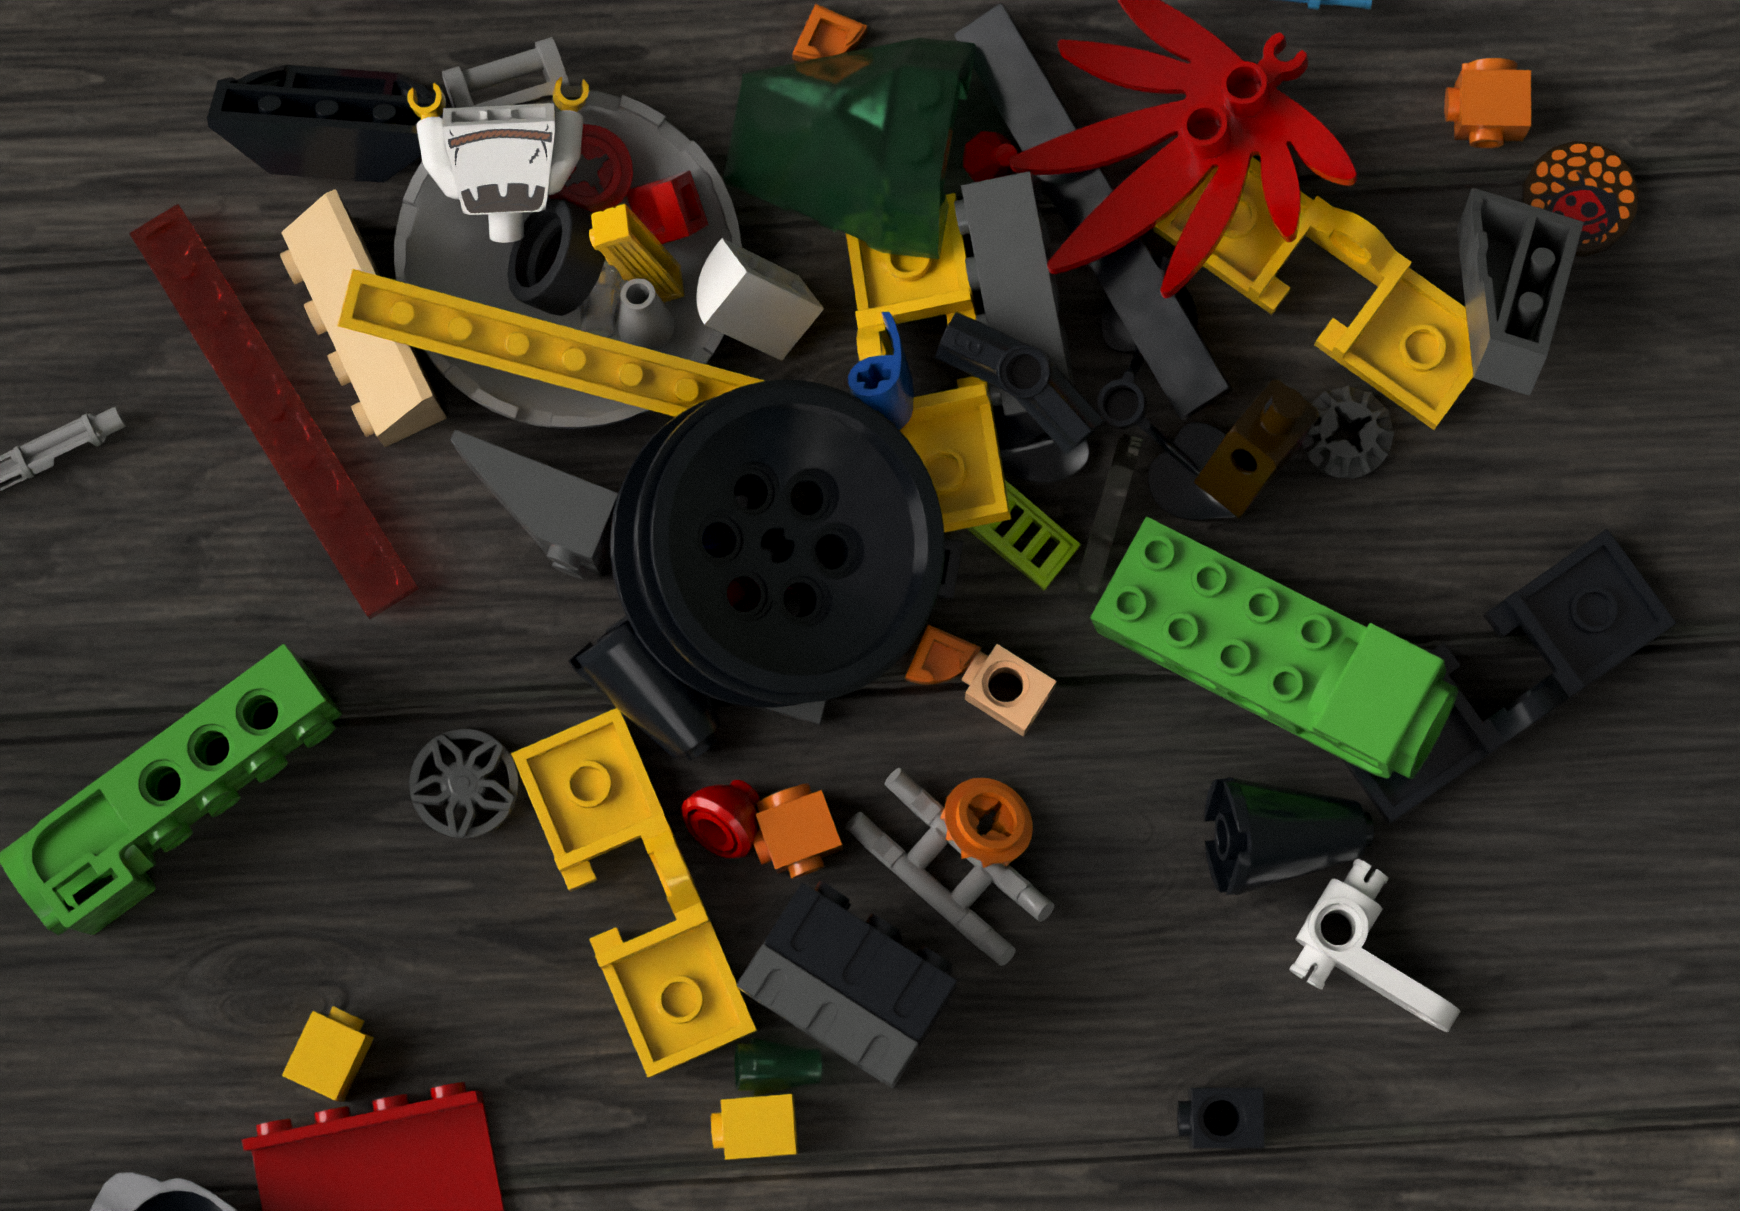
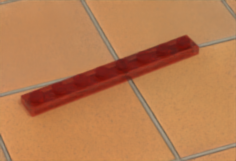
M176 204L129 233L366 616L372 619L419 590L409 571L181 206Z

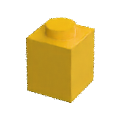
M332 1006L328 1016L312 1011L282 1076L332 1100L344 1102L374 1037L360 1031L365 1022L364 1020L337 1007Z
M784 1094L722 1099L721 1112L711 1113L713 1148H724L725 1160L798 1155L794 1095Z

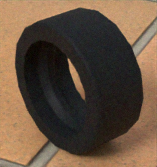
M550 199L547 201L545 210L530 214L524 222V237L514 242L509 258L507 273L509 289L518 301L549 314L564 316L576 310L586 300L598 281L605 262V256L599 250L593 248L589 237V230L593 228L591 218L593 212L565 200Z

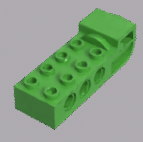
M1147 516L1090 617L1098 634L1325 751L1383 778H1389L1393 771H1396L1409 779H1413L1436 744L1458 695L1459 688L1443 680L1446 675L1445 661L1372 623L1365 627Z
M282 644L40 820L34 828L0 852V864L19 894L48 930L58 936L68 929L95 935L155 891L156 885L146 873V871L156 865L152 855L153 852L160 847L164 852H168L182 844L193 834L190 825L205 814L209 813L213 818L230 809L241 798L237 792L255 778L262 783L275 776L287 766L288 761L285 756L304 743L307 748H310L323 741L336 729L332 722L340 717L342 713L304 660L288 646ZM278 708L276 722L271 727L261 730L263 716L269 710ZM229 743L230 751L227 758L222 763L214 765L216 750L221 745ZM180 777L181 787L174 798L167 801L166 791L168 785L174 779ZM112 875L115 879L83 903L77 898L103 878Z

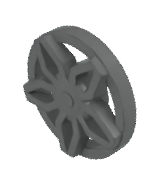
M472 729L448 731L428 742L417 755L409 778L411 800L421 819L435 831L457 839L481 837L502 825L515 807L520 787L518 769L509 751L494 737ZM475 740L484 744L471 751L468 760H465L464 751L453 741ZM443 745L455 754L456 762L449 766L443 762L440 747ZM493 748L494 752L488 765L482 769L476 764L478 757ZM433 754L435 766L443 774L442 776L432 774L420 781L422 770L427 760ZM501 758L507 767L509 790L497 780H488V776L496 772ZM435 783L440 784L442 793L438 796L421 795L420 791ZM488 788L495 789L506 799L505 802L485 800ZM449 801L445 809L448 826L438 822L431 816L424 804L440 806ZM479 804L485 810L499 811L488 822L471 828L477 815L476 805ZM456 807L467 809L460 829L457 828L454 813Z

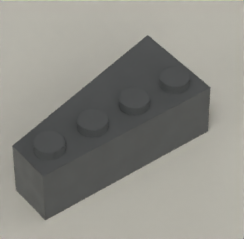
M1029 171L961 185L963 199L954 201L955 213L960 234H970L974 257L965 258L966 271L971 291H981L985 314L976 315V320L1030 346L1040 348L1049 355L1054 365L1075 386L1067 333L1064 324H1060L1058 312L1062 311L1058 280L1056 275L1050 273L1047 267V256L1051 255L1050 248L1052 245L1048 224L1045 222L1043 211L1038 210L1036 200L1044 199L1039 178ZM1032 355L1018 358L1011 369L1012 380L1021 389H1029L1035 386L1040 380L1042 373L1041 365ZM988 383L993 406L1003 405L1005 416L1028 413L1012 395Z

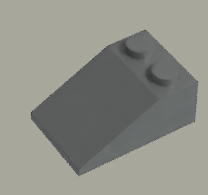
M454 429L450 441L463 461L547 554L546 558L553 561V568L579 579H584L587 571L602 576L611 554V527L618 493Z

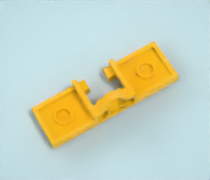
M1252 157L1245 187L1232 221L1203 267L1272 315L1291 288L1275 276L1304 236H1307L1378 287L1348 328L1332 318L1316 340L1314 346L1435 430L1473 378L1466 307L1409 268L1412 262L1398 253L1385 236L1369 221L1353 212L1333 207L1319 196H1316L1313 200L1300 191L1301 219L1297 238L1292 242H1286L1276 229L1267 208L1262 186L1261 163ZM1214 168L1200 186L1177 209L1158 223L1153 231L1176 247L1192 211L1218 168Z
M955 193L843 216L858 311H855L858 327L856 340L859 361L872 356L894 355L881 312H890L895 324L946 314L947 324H949L955 312L976 320L977 310L974 292L971 291L966 271L965 258H968L965 238L964 235L960 234L955 213L954 201L958 200ZM974 376L957 379V389L914 397L912 416L909 422L900 429L901 433L908 439L920 456L930 475L941 508L944 533L1011 520L989 386L987 382Z
M615 708L511 753L554 854L558 870L562 873L570 892L597 881L589 861L590 859L641 837L663 885L667 900L676 917L675 921L625 943L617 927L589 939L596 954V960L605 975L647 1077H654L757 1032L622 712Z

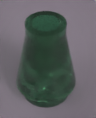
M752 1037L749 1043L736 1044L735 1087L737 1091H750L751 1097L807 1084H820L822 1063L819 1048L807 1049Z

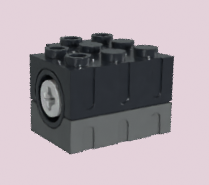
M819 881L815 889H812L802 882L765 939V944H762L736 986L742 992L780 1015L807 1035L894 1089L918 1051V1046H921L956 990L957 980L950 976L953 965L925 946H922L916 955L900 945L902 942V932L872 913L866 922L848 911L852 905L850 899L828 884Z

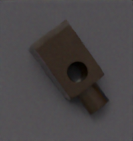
M1272 380L1233 425L1193 483L1240 518L1298 450L1319 418L1318 410L1304 400L1303 396L1295 389L1289 388L1280 380ZM1246 450L1254 456L1257 462L1254 471L1245 470L1236 463L1241 452Z

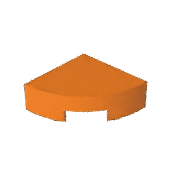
M815 4L792 53V58L807 64H824L841 59L851 53L862 42L868 32L867 26Z
M928 625L907 671L905 680L926 685L950 681L968 669L982 647Z

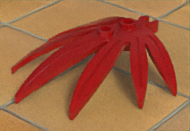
M1117 0L1131 20L1151 40L1171 54L1190 63L1127 46L1065 39L1059 40L1057 44L1061 56L1083 71L1114 85L1148 93L1185 94V99L1133 111L1082 127L1018 153L1009 158L1011 169L1018 174L1029 171L1034 175L1074 173L1123 161L1155 147L1174 135H1178L1125 179L1075 229L1047 262L1048 270L1052 274H1059L1091 263L1136 240L1177 209L1200 186L1214 168H1218L1192 211L1169 262L1160 292L1163 298H1170L1200 270L1223 238L1240 202L1253 156L1259 155L1261 157V178L1267 208L1276 229L1288 243L1297 238L1301 219L1300 186L1288 146L1292 145L1304 164L1314 173L1328 181L1351 186L1357 182V174L1348 154L1335 136L1304 107L1276 89L1283 81H1291L1300 77L1307 69L1309 63L1307 53L1303 50L1299 51L1290 61L1283 62L1276 58L1287 46L1285 36L1281 32L1274 34L1267 40L1263 48V58L1256 64L1243 61L1233 50L1203 26L1161 0Z

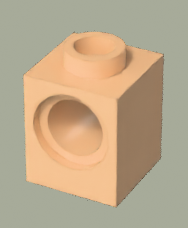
M996 644L989 656L979 651L962 678L963 682L970 685L965 692V700L1023 737L1056 685L1054 679ZM1001 673H1009L1017 677L1022 685L1020 696L1010 702H1002L995 699L988 688L989 682L993 677Z

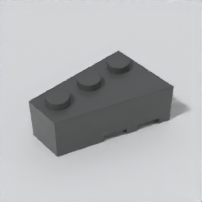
M1472 187L1457 226V237L1473 376L1475 379L1530 396L1548 356L1584 222Z

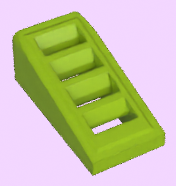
M1005 480L1010 512L1012 509L1021 514L1019 519L1004 537H1001L995 531L1002 521L966 529L1045 591L1080 548L1081 544ZM1033 523L1040 530L1022 553H1020L1013 545L1030 524ZM1052 538L1058 543V546L1041 567L1038 568L1031 560L1047 540Z

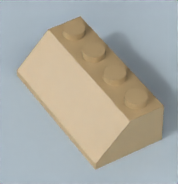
M334 189L325 193L281 232L289 250L280 253V256L294 285L304 281L313 300L303 304L316 333L318 335L327 331L337 351L328 354L327 357L341 386L351 382L360 402L352 405L351 408L365 437L375 433L383 446L387 447L447 419L413 346L337 326L351 269L378 276L380 274L352 215L337 190Z

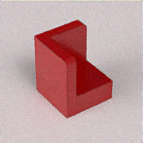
M690 170L633 187L627 193L632 212L657 238L661 245L691 236L709 225Z

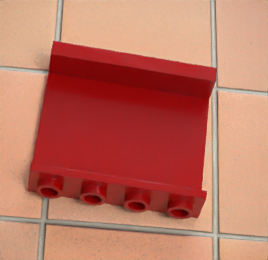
M458 1082L431 1088L432 1099L409 1104L407 1094L373 1100L374 1112L351 1116L349 1106L316 1112L314 1113L316 1124L293 1128L291 1118L256 1125L258 1136L241 1140L243 1151L252 1152L262 1210L505 1211L482 1092L477 1090L467 1092L465 1082Z

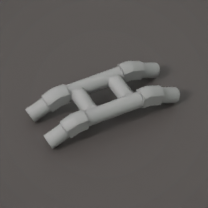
M901 768L894 770L887 777L884 783L885 786L931 828L908 853L862 812L856 813L848 821L845 827L846 830L969 941L986 953L1000 966L1005 965L1014 956L1015 947L975 912L970 910L969 907L991 882L1040 922L1050 916L1054 909V903L1011 866L1007 865L1005 867L1000 863L983 868L981 861L972 857L966 859L974 867L957 887L950 892L925 870L948 843L961 854V849L954 841H945L947 827L945 821L940 819L944 807Z

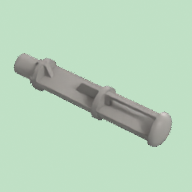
M116 406L98 415L86 413L79 419L24 445H18L13 450L0 455V461L11 457V459L0 463V483L21 474V476L0 485V491L27 478L30 479L35 474L54 466L55 457L86 442H90L97 447L102 445L107 435L126 427Z

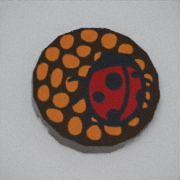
M1572 141L1552 147L1536 160L1523 184L1521 202L1584 222L1575 256L1586 257L1606 251L1625 235L1637 213L1638 188L1631 169L1617 153L1598 143Z

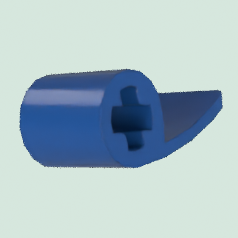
M881 312L894 355L872 356L859 361L848 375V385L853 396L859 398L872 409L882 413L900 430L909 422L912 416L914 401L913 380L895 321L890 312Z

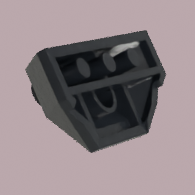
M282 65L252 72L238 80L233 77L218 80L208 112L207 122L209 128L269 174L384 183L421 156L416 127L421 118L414 113L408 103L407 94L412 87L415 89L418 97V106L420 107L431 106L436 99V93H431L420 83L400 73Z

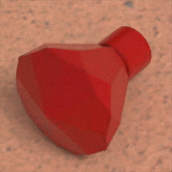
M981 131L965 144L963 167L974 182L1009 176L1013 172L1009 158L1016 155L1017 151L1002 134Z

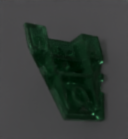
M915 38L744 73L723 179L725 183L787 211L791 208L816 219L819 225L836 232L838 229L866 242L868 247L879 252L940 259L949 208L943 185L958 99L967 100L976 51L975 43Z

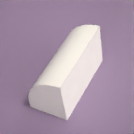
M721 238L706 259L698 280L696 294L697 309L704 325L781 361L824 310L799 275Z

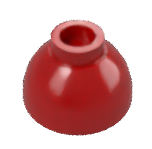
M733 780L729 785L715 784L706 786L694 792L683 802L682 815L684 823L695 840L707 850L725 858H742L749 853L754 845L753 841L758 831L755 807L756 802L760 801L757 792L749 784L741 780Z

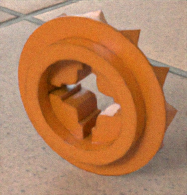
M972 778L957 785L946 798L945 808L940 816V819L945 821L947 827L945 841H954L961 849V859L972 857L981 861L983 868L1000 863L1006 867L1028 847L1033 833L1030 811L1020 795L1006 784L990 778ZM994 810L996 814L992 818L994 820L991 826L992 830L988 831L986 835H979L977 833L978 819Z

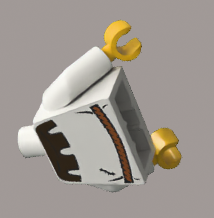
M560 77L556 81L553 91L554 103L445 108L446 98L440 87L433 83V89L436 93L434 103L429 107L418 106V97L415 89L412 87L407 94L408 103L414 113L421 118L416 127L424 168L447 197L460 200L464 214H488L489 237L492 241L508 243L521 240L524 237L523 212H540L545 210L547 195H553L562 190L581 156L583 116L578 111L585 105L589 94V85L584 79H582L581 97L576 100H568L561 93L562 77ZM555 105H556L557 108H559V109L561 110V111L557 112L556 114H555Z

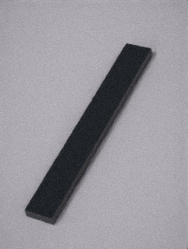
M998 4L954 34L1022 151L1079 129L1004 4ZM1102 167L1074 173L1037 175L1071 234L1115 190ZM1143 236L1109 255L1089 263L1180 419L1186 420L1233 390L1177 294L1175 293L1170 298L1162 297L1160 289L1165 274Z

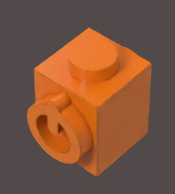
M1485 58L1470 63H1463L1462 70L1454 87H1447L1445 92V121L1454 122V140H1469L1471 147L1483 149L1501 147L1504 145V141H1523L1531 127V70H1518L1517 62L1504 58Z
M809 783L782 790L756 802L759 813L755 815L760 828H758L753 844L761 865L772 861L777 874L788 870L791 879L805 876L825 867L822 861L823 857L843 850L822 790L812 793Z

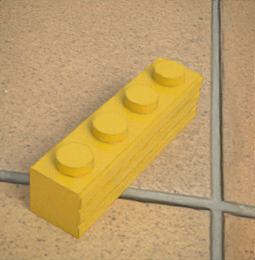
M626 204L618 205L616 208L605 209L604 212L598 211L591 215L593 226L589 230L591 244L595 250H599L605 256L610 266L613 265L620 272L624 281L636 278L648 280L654 286L655 292L663 302L685 297L681 265Z

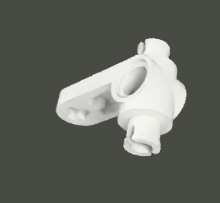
M1356 859L1344 882L1332 878L1314 909L1308 914L1303 927L1295 938L1304 948L1289 970L1302 979L1307 974L1311 965H1313L1314 970L1307 982L1319 989H1323L1326 979L1335 966L1425 1022L1442 1031L1449 1032L1461 1012L1456 1006L1362 948L1370 929L1383 909L1374 900L1389 878L1376 869L1375 872H1372L1368 881L1364 882V878L1371 865ZM1338 913L1349 921L1351 936L1346 944L1334 945L1325 940L1321 933V921L1326 914Z

